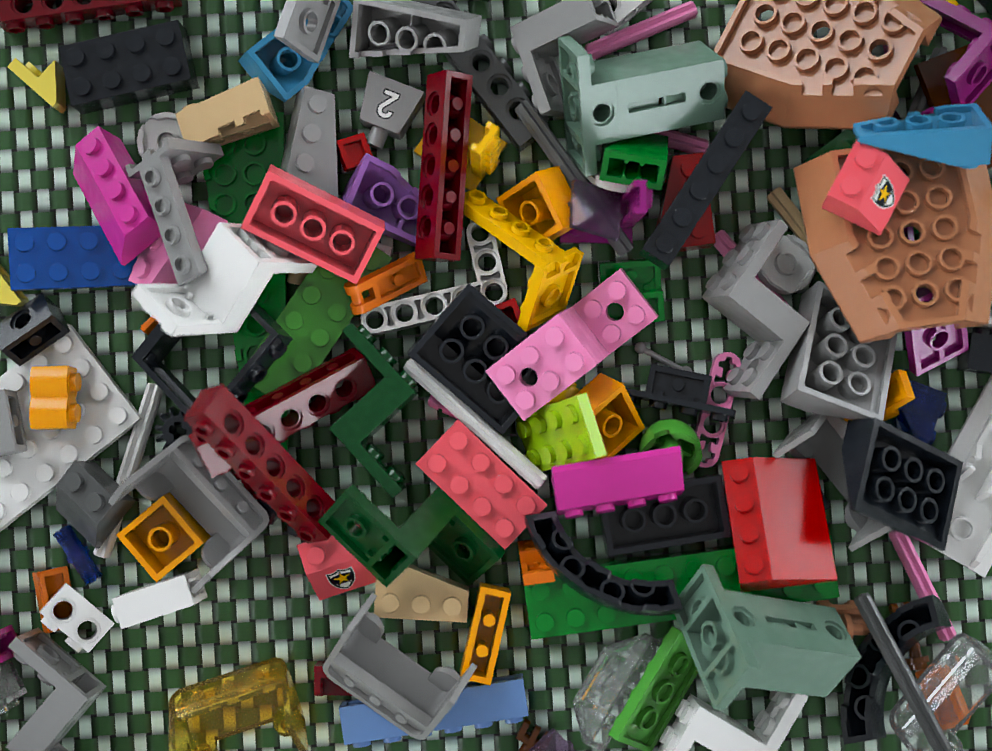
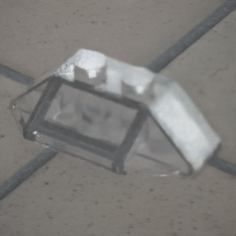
M645 633L604 646L572 701L582 742L585 745L605 751L612 739L609 732L614 725L616 717L622 712L632 690L639 683L648 663L653 659L661 646L662 640Z

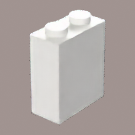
M199 568L131 590L113 598L111 612L115 622L120 623L121 629L195 605L207 598L204 586L195 594L190 590L202 578Z

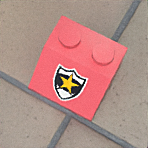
M856 140L821 208L880 236L910 179L887 153L870 145L859 143Z
M332 535L329 540L306 543L304 541L297 545L306 576L319 600L376 582V577Z

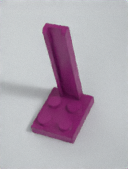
M919 0L942 16L940 27L971 42L967 52L960 60L952 63L948 68L945 81L952 105L974 103L992 82V20L985 17L981 19L973 15L965 6L960 4L956 6L946 0Z
M633 180L624 193L609 191L589 182L633 243V227L648 213V209L652 208V189H647V180ZM573 193L586 221L561 235L559 243L610 244Z

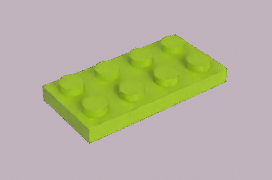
M587 392L541 407L524 421L520 416L516 419V430L520 438H522L526 451L525 456L542 472L551 470L554 466L584 462L607 455Z

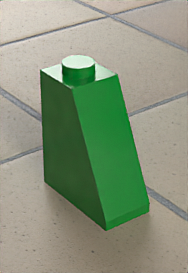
M649 134L620 140L605 148L599 180L630 185L633 180H647V188L662 190L668 158V136Z

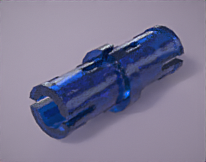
M71 524L61 528L60 532L57 531L53 534V537L56 538L67 555V563L73 564L84 581L85 586L90 585L97 578L99 579L103 576V573L100 572L89 555L90 549L88 546H83L72 529Z

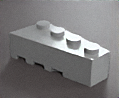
M305 85L296 94L280 169L338 198L335 94Z

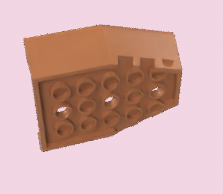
M740 0L713 50L724 58L728 68L727 77L724 78L725 91L728 97V105L725 108L733 110L744 92L748 91L773 107L764 121L782 128L853 129L854 123L892 117L899 104L896 91L920 44L929 46L942 21V16L919 0ZM767 10L774 12L769 20H758L762 12ZM822 27L830 29L829 34L824 38L818 39L813 37L817 29ZM878 45L889 47V50L883 56L876 57L871 54L872 50Z
M872 146L887 153L899 167L906 171L907 177L910 179L880 236L821 208L852 148L830 151L794 167L793 172L810 258L859 343L891 339L897 332L953 324L955 329L989 324L992 301V187L987 165H978L974 169H964L959 166L956 167ZM908 226L916 228L920 233V238L916 241L908 240L903 234V229ZM921 287L929 289L932 292L933 300L929 303L921 302L916 296V290Z

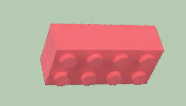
M271 164L240 228L357 284L385 230V221Z
M459 419L416 463L434 483L504 550L526 528L525 516L539 514L548 505Z

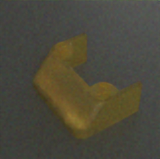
M271 658L177 690L169 700V751H217V740L273 722L274 728L279 735L284 737L291 736L299 751H308L305 717L290 670L285 661L281 658Z

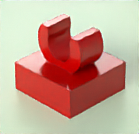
M364 132L336 141L337 154L344 172L356 169L365 153L373 156Z

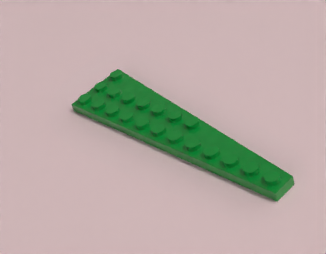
M275 112L280 127L222 145L221 148L224 156L216 160L211 168L203 170L209 197V209L211 213L227 220V223H243L270 165L272 164L278 168L281 167L286 144V115L284 112ZM287 273L273 274L256 301L275 321L287 305ZM248 314L239 331L233 333L234 351L239 372L268 333L250 314ZM253 387L248 393L245 405L265 394ZM286 410L281 418L286 417L289 414V410ZM288 437V439H287L286 441H284V442H282V443H280V444H281V445L283 446V448L289 453V437Z

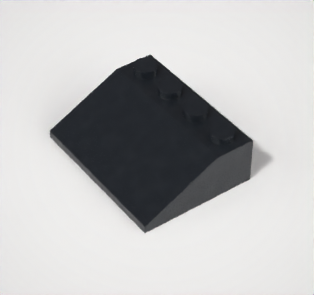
M468 283L412 345L407 355L501 435L519 416L485 371L530 335ZM531 368L523 370L522 378L524 382L529 385L536 384L538 380L537 373Z
M878 418L848 420L841 450L850 509L939 551H945L963 462Z

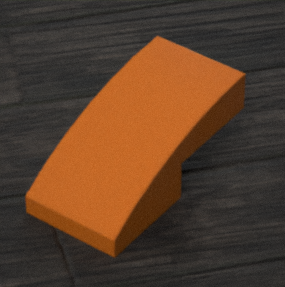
M532 540L517 541L524 586L555 582L554 572L540 556Z

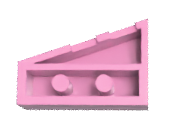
M185 203L202 252L219 222L227 223L228 221L205 209ZM162 237L158 238L138 255L128 281L135 284H177Z

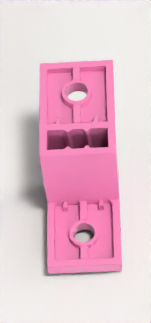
M620 268L572 307L550 319L485 372L524 421L657 319L659 315L625 271ZM611 303H618L623 307L624 314L621 319L615 320L609 316L608 307ZM525 368H531L537 373L538 380L536 384L529 385L524 382L522 372Z

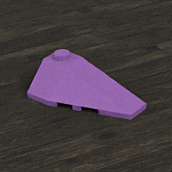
M365 153L346 184L340 199L385 221L383 235L415 247L419 190L416 187H412L394 166Z

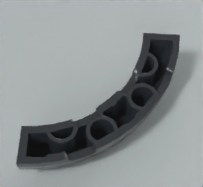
M556 511L525 516L528 533L540 556L563 582L582 596L610 609L629 614L664 616L678 614L682 611L683 607L673 579L661 581L632 579L630 581L614 576L610 570L600 566L591 559L587 560L574 548V543L562 527Z
M935 595L911 601L896 609L897 611L884 620L903 656L911 647L926 636L952 627L943 603ZM870 632L857 649L861 655L860 660L846 674L844 680L846 687L844 701L841 704V729L844 745L887 737L884 725V701L892 672Z

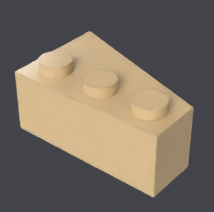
M255 77L200 103L186 105L182 108V111L175 113L183 139L216 143L221 146L280 127L269 92L259 77Z
M413 564L408 566L387 588L376 578L375 595H377V598L374 602V614L379 618L467 623L469 587L436 573H431Z

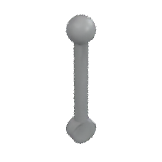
M638 342L635 345V351L639 354L645 353L671 368L692 372L689 366L682 367L646 348L643 342Z

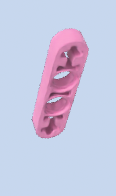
M724 352L718 354L711 364L709 375L712 376L706 404L731 409L733 396L727 394L726 401L722 404L715 403L711 398V392L715 387L720 386L724 388L727 385L725 382L714 381L715 376L721 378L723 374V368L719 367V362L729 358V363L734 365V368L741 366L740 359L736 354ZM732 370L727 371L726 377H725L726 380H727V376L729 375V373H730ZM700 412L695 429L699 440L700 435L707 438H717L716 444L709 442L708 451L712 453V457L706 458L705 462H700L699 467L708 468L716 464L719 459L728 422H720L718 431L709 433L704 428V421L710 414ZM700 440L701 450L705 447V440Z

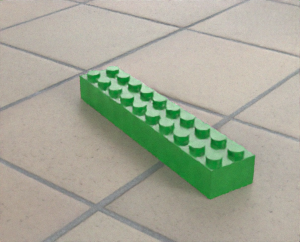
M734 545L597 563L610 570L612 575L630 581L632 579L648 581L673 579L678 595L681 594L702 564L713 565L724 590L741 592ZM555 573V582L524 586L531 640L677 620L675 614L664 616L636 615L597 604L569 587ZM838 581L741 592L797 602L840 597Z

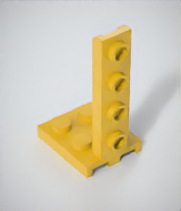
M471 117L465 189L468 191L476 189L485 175H491L500 162L498 158L501 152L507 147V142L499 137L498 126L488 121L484 127ZM423 138L414 149V153L422 158Z
M477 189L465 192L463 214L535 265L532 276L527 283L528 290L525 300L520 306L521 313L517 325L526 332L566 310L584 253L576 247L564 251L554 244L551 239L544 237L531 228L528 223L521 221L511 214L507 208L498 205L488 198L484 192Z

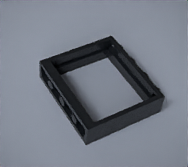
M257 302L249 314L270 335L226 387L242 404L246 401L250 390L256 383L265 378L269 367L276 359L285 354L287 346L293 340ZM158 323L131 357L186 415L196 398L162 363L182 336L167 334L162 330L161 324Z

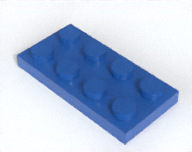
M101 226L7 228L11 291L136 287L137 285L128 281L137 257L126 266L121 265Z

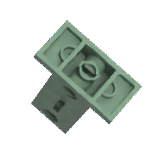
M570 35L558 37L566 152L585 177L597 175V163L600 162L598 145L725 119V107L728 105V97L724 85V78L728 74L727 64L724 58L700 40L594 61L592 55Z
M702 564L679 595L683 609L678 614H675L714 710L725 711L744 687L827 697L861 658L836 608L724 590L713 565Z

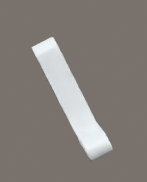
M471 221L467 227L466 234L477 282L470 284L485 297L488 287H500L503 292L502 297L497 301L489 300L494 305L506 301L508 291L496 238L489 233L488 238L484 241L478 242L474 240L471 234L474 229L480 226ZM486 256L492 257L496 262L495 267L490 271H483L478 265L481 258ZM467 284L384 303L362 314L361 324L371 334L383 335L433 323ZM433 299H438L443 303V310L437 315L427 312V304ZM403 306H409L413 309V317L407 322L399 321L397 317L398 310ZM374 313H380L384 318L382 326L377 329H372L368 325V319Z

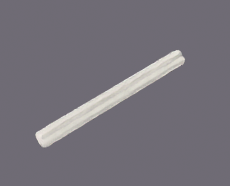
M412 358L405 363L403 369L530 485L535 489L543 485L547 480V476L497 430Z
M148 383L138 410L142 420L133 426L116 479L119 485L139 470L164 392L155 383ZM122 520L99 549L94 548L93 554L101 558H109L111 556L117 539L116 534L119 532Z

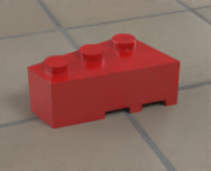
M704 152L676 155L669 161L656 226ZM711 203L679 252L711 248L716 243Z

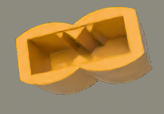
M31 367V400L29 407L31 429H76L77 422L81 419V407L77 404L76 396L77 391L81 389L82 380L75 367Z

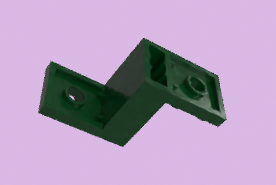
M351 322L342 331L379 370L384 378L329 429L387 493L394 498L406 488L402 483L406 478L394 465L389 468L382 461L385 455L374 443L367 445L366 442L419 394L414 389L418 383L405 370L400 373L394 367L397 360L384 347L379 350L373 344L377 340L373 334L362 324L357 327Z
M354 484L337 499L318 521L386 588L419 557L426 547H429L468 586L500 560L506 552L439 487L399 528ZM461 544L465 545L469 549V552L463 549Z

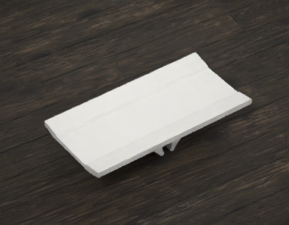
M992 375L947 453L962 461L963 466L945 551H939L984 578L992 566Z

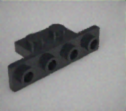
M651 364L645 392L626 388L633 404H636L637 399L649 401L648 406L655 409L666 410L668 405L678 407V413L689 416H697V412L710 414V420L724 423L728 422V418L735 419L736 410L706 404L712 380L710 375Z

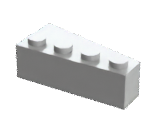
M353 0L349 58L465 52L478 47L482 15L410 0Z

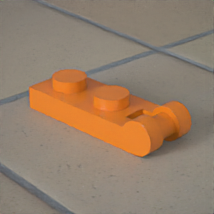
M412 252L361 277L357 284L350 281L346 282L344 289L346 295L350 296L352 301L350 303L352 314L361 315L427 282L428 279L423 261L415 259V252ZM368 290L370 296L363 298L362 292Z

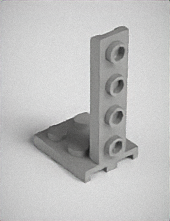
M165 137L162 139L163 146L157 151L148 149L141 154L142 162L139 164H128L125 168L129 178L142 179L178 286H185L199 275L204 274L207 271V266L179 185L191 182L196 174L211 168L216 160L224 156L220 144Z

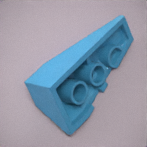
M341 0L319 63L309 62L275 38L274 33L276 29L248 49L238 62L252 79L259 77L267 91L285 103L305 85L309 84L319 64L325 58L330 46L353 12L352 3L349 0Z
M977 103L942 105L934 107V113L920 115L921 113L918 111L908 112L907 117L903 120L884 117L853 124L852 130L859 143L956 167L959 166L964 169H974L978 165H990L992 123Z

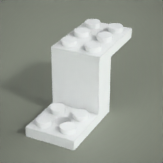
M219 222L202 250L207 266V271L204 274L199 275L185 286H178V284H137L132 295L141 304L142 309L151 314L161 324L162 330L171 336L237 333L273 274L313 273L317 265L240 228L242 224Z
M771 691L769 696L771 701L766 710H761L757 715L753 731L721 711L714 710L712 706L690 694L687 700L682 699L676 709L675 715L677 717L672 726L668 725L659 739L661 745L657 751H689L694 741L711 751H778L809 696Z

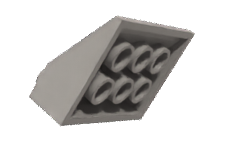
M817 281L801 295L798 313L808 320L810 324L789 354L780 402L808 413L852 420L878 418L883 421L898 332L891 339L859 343L826 284Z

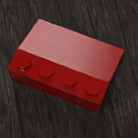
M750 457L721 461L741 592L837 581L815 458L776 459L770 457Z

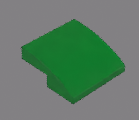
M646 258L599 262L600 284L622 268L659 315L653 322L665 321L664 293L661 287L660 267ZM611 303L608 307V314L612 319L618 320L623 317L624 309L618 303Z

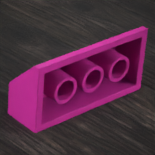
M97 126L75 145L73 175L120 264L126 266L160 238L161 234L142 179L129 178L125 166L135 163L122 140Z
M680 446L552 467L551 480L557 515H565V519H573L584 516L583 511L596 509L597 514L615 511V506L627 504L628 509L646 506V501L658 499L659 503H670L678 500L677 496L682 495L684 491Z

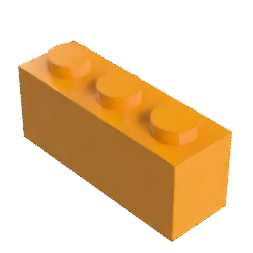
M484 582L479 583L459 671L460 676H462L468 667L474 663L477 668L469 681L491 685L511 598L510 588Z

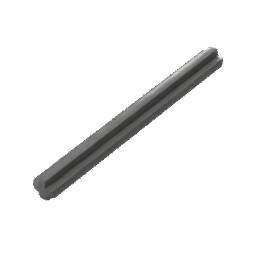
M529 100L521 102L515 108L518 117L554 166L559 165L570 189L619 256L627 254L634 247L630 239Z
M867 592L854 598V603L932 750L953 751L871 595Z

